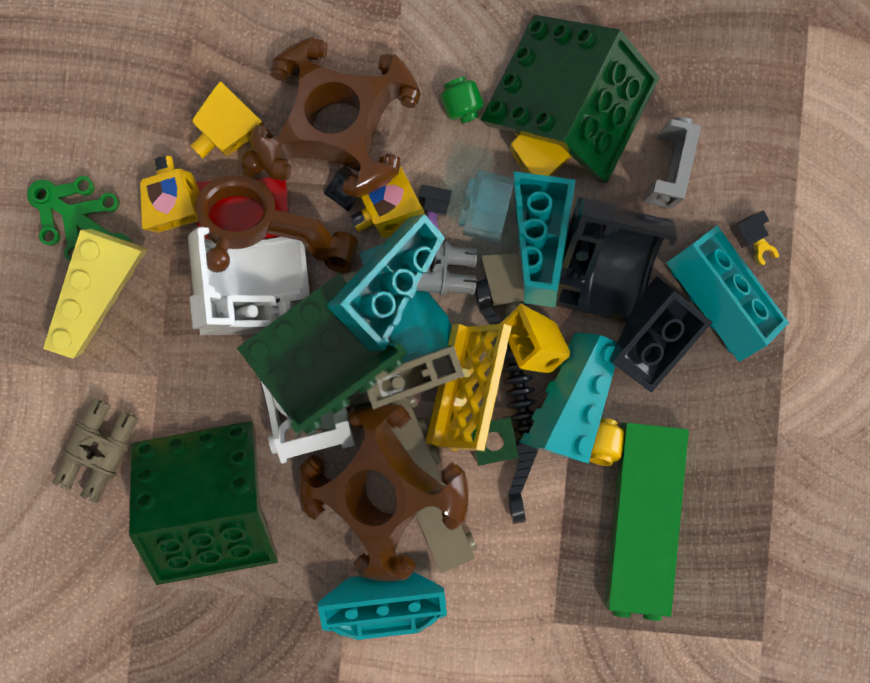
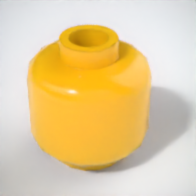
M601 418L590 462L602 466H611L613 462L621 459L625 432L617 426V421Z

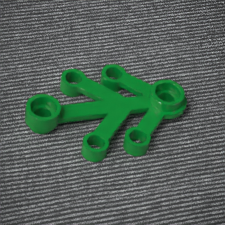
M86 176L78 177L73 183L55 186L48 180H37L29 186L27 199L32 207L39 209L42 224L39 239L47 246H55L59 243L61 236L59 231L55 229L52 209L61 214L68 245L64 251L67 260L71 261L72 258L71 251L75 248L79 236L78 226L82 229L90 228L132 243L128 236L122 233L112 234L85 216L102 211L109 213L117 211L120 207V201L114 194L105 193L100 199L68 205L59 198L75 194L89 196L95 190L94 182ZM84 181H88V189L86 191H81L80 184ZM44 189L46 197L39 200L38 192ZM108 198H113L114 205L106 208L105 201ZM53 231L54 239L47 242L45 239L46 234Z

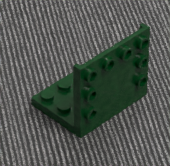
M534 14L481 121L489 127L561 145L597 181L608 183L660 77L620 29Z
M340 273L237 347L238 351L286 413L288 423L296 435L302 431L308 435L323 423L320 419L329 411L333 414L341 411L350 403L347 399L357 390L360 394L368 391L377 383L375 380L376 376L383 371L390 374L404 363L402 357L407 354L402 344L394 340L389 341L384 351H369L327 307L328 303L347 284Z
M253 421L131 443L129 537L156 585L278 563L276 548L260 510L256 432Z

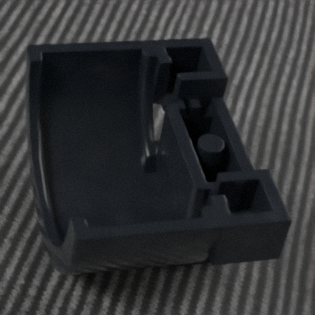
M578 197L569 222L556 306L627 322L636 300L648 287L653 265L663 240L668 239L669 244L672 246L676 244L678 239L676 223L671 219Z

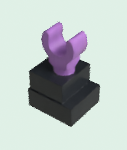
M421 185L419 198L420 200H425L424 213L439 230L436 224L437 216L446 217L452 190Z

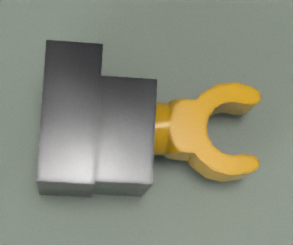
M764 210L754 213L729 227L741 248L754 245V259L759 266L766 264L762 257L764 251H768L773 259L779 257L778 250L769 245L764 239L769 235L764 226L765 223L769 222Z

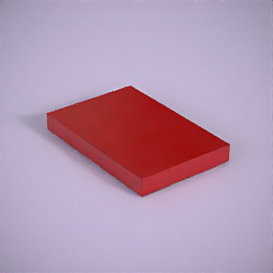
M271 177L254 178L263 183L272 193L275 201V210L289 213L287 180H274ZM212 181L196 182L199 191L201 192ZM232 196L216 202L211 207L208 215L211 221L222 229L242 231L256 225L262 218L264 211L260 204L253 199ZM197 222V228L201 227L200 223ZM267 233V235L262 240L277 238L281 236ZM204 235L205 239L210 240L207 235Z

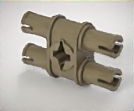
M92 398L83 421L75 424L74 428L76 430L67 448L62 451L64 460L52 483L56 486L61 484V488L71 490L81 465H86L90 467L92 473L80 496L84 499L89 497L88 501L99 503L109 478L113 479V477H116L117 473L115 471L125 451L128 452L129 450L127 441L139 418L120 411L111 434L105 436L101 434L99 428L111 405L106 402L102 403L103 401L97 398ZM99 444L98 450L103 455L93 457L94 451L89 446Z

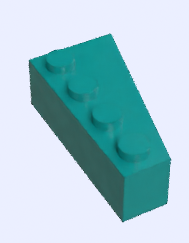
M513 171V196L524 303L556 307L574 197L575 180Z
M425 214L408 218L328 303L327 307L369 351H384L390 341L388 338L392 330L398 326L403 317L402 312L410 298H413L418 289L416 286L421 276L427 272L445 237Z
M574 333L568 345L570 356L558 366L560 372L556 380L550 381L545 391L548 396L541 409L536 408L531 418L534 423L529 433L523 434L519 443L563 458L589 463L615 370V365L610 362V358L617 345L616 341L597 334Z

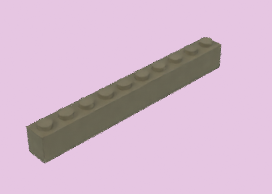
M353 271L342 277L348 283L356 275V272ZM366 391V396L368 398V401L370 402L369 396ZM414 395L392 402L404 406L411 417V420L403 428L399 429L396 427L393 429L391 427L394 435L414 463L441 485L446 486L441 481L443 476L440 475L437 465L442 462L436 447L429 448L428 444H425L426 439L424 436H427L428 433L426 423L423 417L417 419L413 408L418 406ZM434 506L425 507L416 514L440 573L475 559L473 551L478 548L471 531L465 533L462 525L454 530L448 529L442 521V511Z

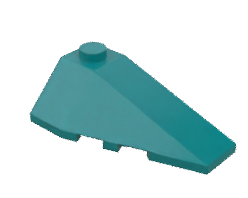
M384 244L360 252L363 265ZM416 291L413 298H410L402 312L403 317L398 326L394 327L390 334L391 340L400 342L407 351V354L402 357L404 362L447 347L452 328L448 316L429 292Z

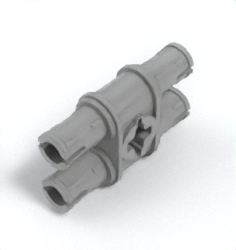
M444 241L430 264L432 273L430 268H428L426 273H423L416 286L418 287L417 291L435 292L441 296L447 294V292L474 295L476 275L449 273L447 267L451 264L475 268L477 248L451 246V243Z

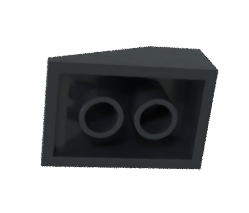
M656 276L636 300L610 358V362L652 393L713 322Z

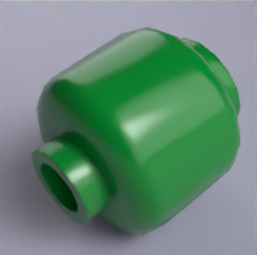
M463 76L443 85L444 90L440 94V100L449 120H460L463 125L479 118L477 112L484 107V101L475 81L467 80L466 76Z

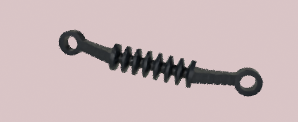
M487 279L474 281L476 282L475 294L479 312L489 325L500 324L503 320L497 316V313L491 307ZM508 342L504 360L509 361V364L502 367V371L511 373V376L504 379L503 383L513 385L512 389L505 392V396L515 397V401L507 404V408L517 409V413L509 417H511L512 421L519 422V425L513 427L514 433L521 434V437L515 440L519 458L513 480L510 484L511 487L508 491V502L512 523L519 524L526 522L521 492L539 450L519 442L523 434H528L533 425L531 418L535 411H529V407L536 404L537 400L527 398L528 394L535 391V388L525 386V383L532 380L533 376L523 374L524 369L519 368Z

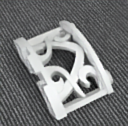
M262 383L273 434L268 436L269 446L272 454L278 453L281 464L288 462L287 458L339 444L342 445L343 449L355 446L346 407L336 414L329 411L321 417L323 423L317 429L328 431L315 434L314 430L308 436L298 438L302 434L301 432L298 435L295 434V438L298 439L286 441V433L292 428L288 420L281 424L279 411L286 417L287 415Z

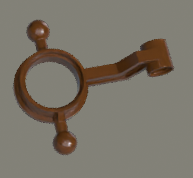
M253 150L246 152L242 157L241 165L244 169L242 175H229L215 179L207 184L199 193L196 201L198 222L201 227L209 228V233L206 235L211 241L216 243V246L206 253L207 269L220 273L228 268L230 264L228 248L242 249L253 246L260 242L267 233L301 241L315 259L324 261L325 265L335 272L344 273L350 271L358 247V239L354 235L343 231L335 232L331 235L320 220L275 210V201L270 190L263 183L254 179L255 175L261 173L264 168L257 160ZM232 196L253 199L260 204L264 211L262 218L256 225L242 231L222 229L211 221L208 214L216 202Z

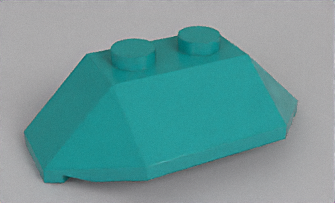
M416 572L408 579L402 581H379L361 576L349 577L318 601L322 630L327 632L333 631L341 636L355 640L419 633L434 624L439 618L442 619L447 616L444 587Z

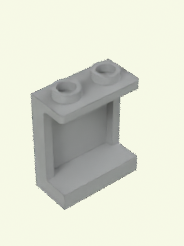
M675 117V119H670L659 132L658 139L673 142L674 149L666 182L656 180L645 190L644 203L673 209L685 199L701 126L693 124V120L685 117Z

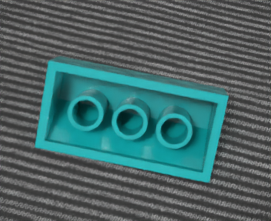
M718 225L666 262L673 277L680 281L688 292L690 300L713 322L710 327L718 333L724 341L726 349L735 356L738 362L766 347L789 324L783 313Z

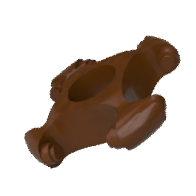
M310 37L291 45L273 59L271 76L273 78L283 81L292 75L299 77L297 98L282 131L273 138L268 128L256 125L249 136L251 147L259 163L274 180L284 181L290 178L291 165H288L289 159L313 158L329 160L359 172V175L351 174L350 178L346 177L343 184V193L356 198L368 195L393 180L399 174L401 159L393 154L381 157L379 162L371 160L373 135L387 105L394 99L398 98L404 107L415 108L421 96L419 87L411 71L396 54H381L378 69L382 70V75L384 76L378 77L341 74L314 64V60L320 61L321 58H325L328 43L321 39ZM347 103L359 110L355 123L347 130L339 133H323L312 127L316 114L327 105Z
M371 402L355 405L349 412L348 421L355 427L364 428L365 437L355 457L336 478L331 480L323 475L324 463L316 455L308 457L301 464L298 478L301 511L305 512L309 518L316 520L326 511L323 508L325 505L332 508L350 526L368 552V555L363 553L353 562L355 569L361 577L379 581H402L408 579L414 573L416 568L415 562L407 556L397 557L395 548L406 527L417 513L425 507H437L442 511L444 525L448 529L454 530L466 521L469 502L466 473L457 464L455 465L451 462L441 472L443 475L441 481L446 485L443 486L414 463L391 429V427L393 429L396 427L399 429L403 428L411 420L410 413L404 406L389 403L373 409ZM369 470L381 472L393 484L397 495V506L394 514L381 512L373 506L368 498L365 483Z

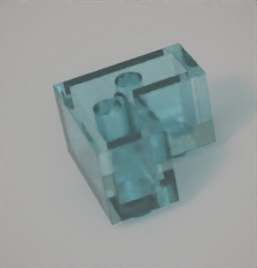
M478 170L476 178L470 177L465 201H469L470 205L469 208H462L458 224L464 227L462 235L499 244L515 178Z

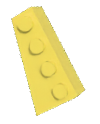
M90 228L80 230L43 349L72 359L81 355L102 324L104 317L116 302L123 287L135 272V268L140 260L147 253L148 248Z

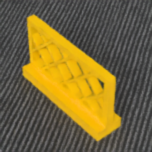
M452 324L448 346H454L464 376L438 386L425 444L456 452L457 450L484 451L511 326L493 324L467 327L462 324ZM497 336L496 343H495V345L492 347L491 342H492V341L494 340V338ZM485 351L486 356H485L484 359L480 362V361H479V357H480V356L483 354V352ZM490 367L489 375L486 377L484 373ZM478 382V383H479V387H478L477 390L473 393L472 388H473L474 385ZM484 396L482 406L479 408L478 402ZM471 412L473 417L470 419L468 423H466L465 418ZM477 428L475 440L473 442L471 433Z

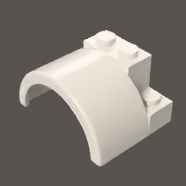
M199 227L188 236L194 295L190 297L193 329H199L200 335L257 334L310 295L305 246L299 240L277 237L261 240L247 248H228L227 252L230 256L228 268L223 272L214 273L207 269L206 263L207 251L216 246V243L204 238V235L209 233V228Z

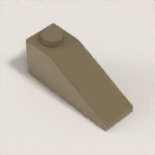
M449 345L404 362L390 374L383 371L376 376L375 380L377 383L367 391L373 409L463 377L464 374L454 346Z

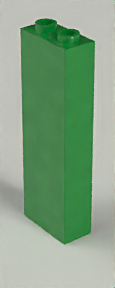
M622 422L625 438L622 457L618 461L604 605L609 611H612V615L617 617L630 618L631 613L643 614L644 619L661 621L662 616L671 617L689 429Z

